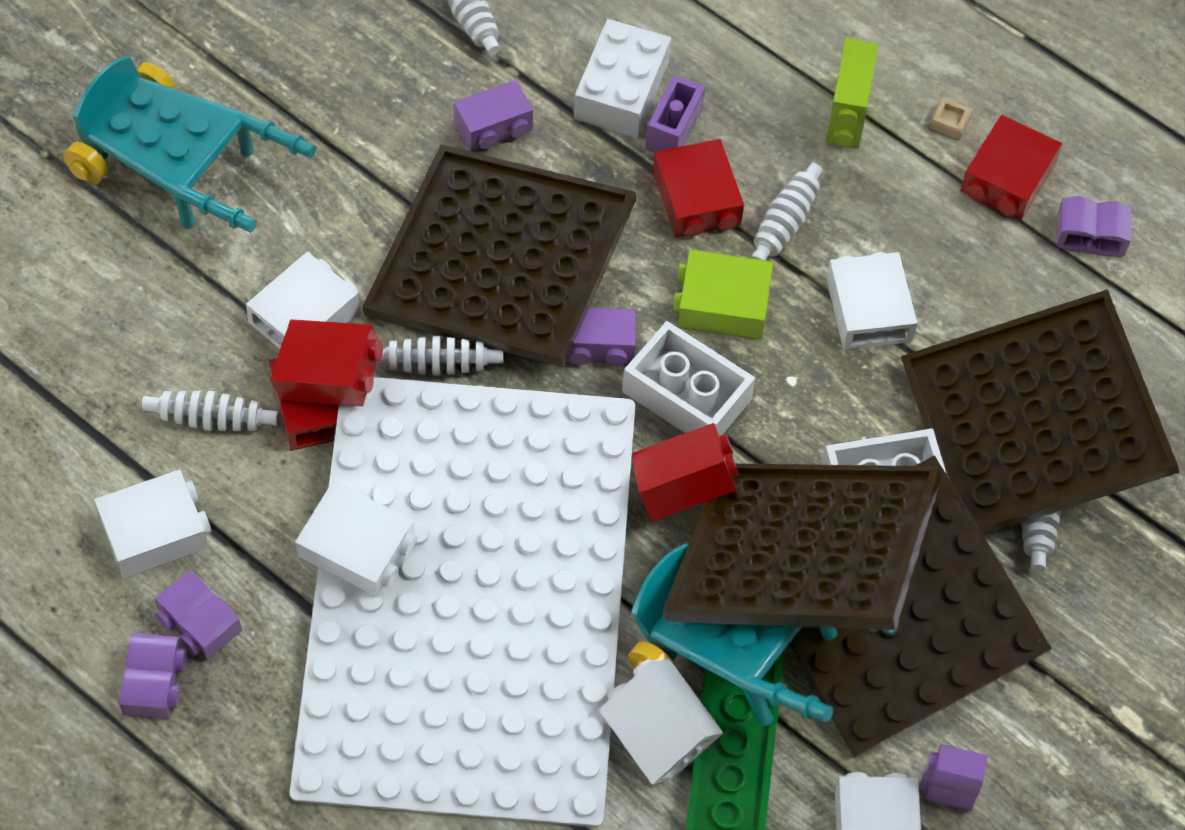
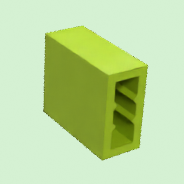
M845 37L825 142L841 147L859 148L879 43Z
M689 249L687 263L680 262L677 283L684 284L683 292H675L672 311L679 313L678 327L762 340L773 262Z

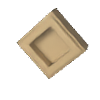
M941 97L928 129L961 140L972 115L973 108Z

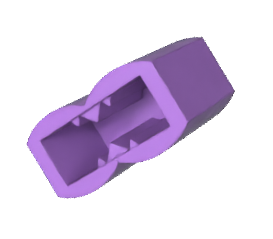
M1082 196L1063 198L1057 215L1056 246L1069 251H1092L1103 256H1125L1131 242L1132 208L1116 201L1096 203Z
M190 570L154 599L158 609L155 613L158 621L168 631L174 628L183 635L180 641L193 656L199 653L208 660L242 632L240 620L236 614Z
M132 633L119 705L123 715L169 719L171 709L178 708L181 688L180 685H175L177 673L184 672L186 665V649H181L178 637Z
M940 744L938 752L930 751L927 766L924 767L920 783V789L926 791L925 800L972 811L976 797H978L983 784L988 755Z

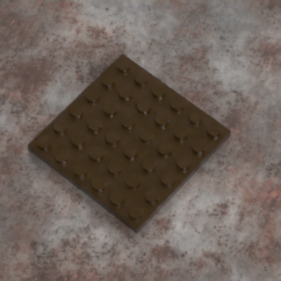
M441 144L362 306L363 313L369 317L462 341V339H466L472 344H476V341L483 342L484 347L564 367L636 202L635 191Z
M1108 289L901 356L925 430L933 428L946 474L983 535L1179 473L1178 463Z
M935 455L915 465L939 466L941 480L896 631L888 633L883 630L871 631L869 629L836 628L837 636L832 640H825L818 627H801L789 643L822 703L832 707L833 714L831 718L854 758L1043 656L1052 649Z
M736 463L739 473L733 476L736 491L705 503L663 608L666 622L896 630L940 484L941 474L939 466Z

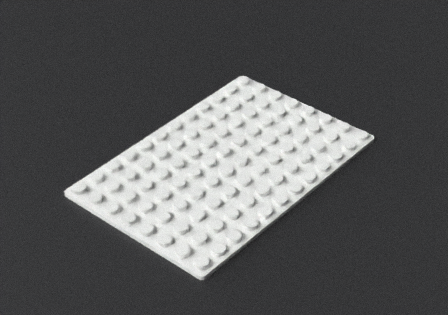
M374 377L373 388L370 393H367L363 407L339 405L329 486L335 480L414 520V535L417 536V540L410 554L407 557L402 555L396 565L398 572L389 588L383 586L377 597L318 567L290 785V797L294 802L584 827H600L603 824L611 726L599 709L609 701L607 695L614 689L635 416V403L633 400Z

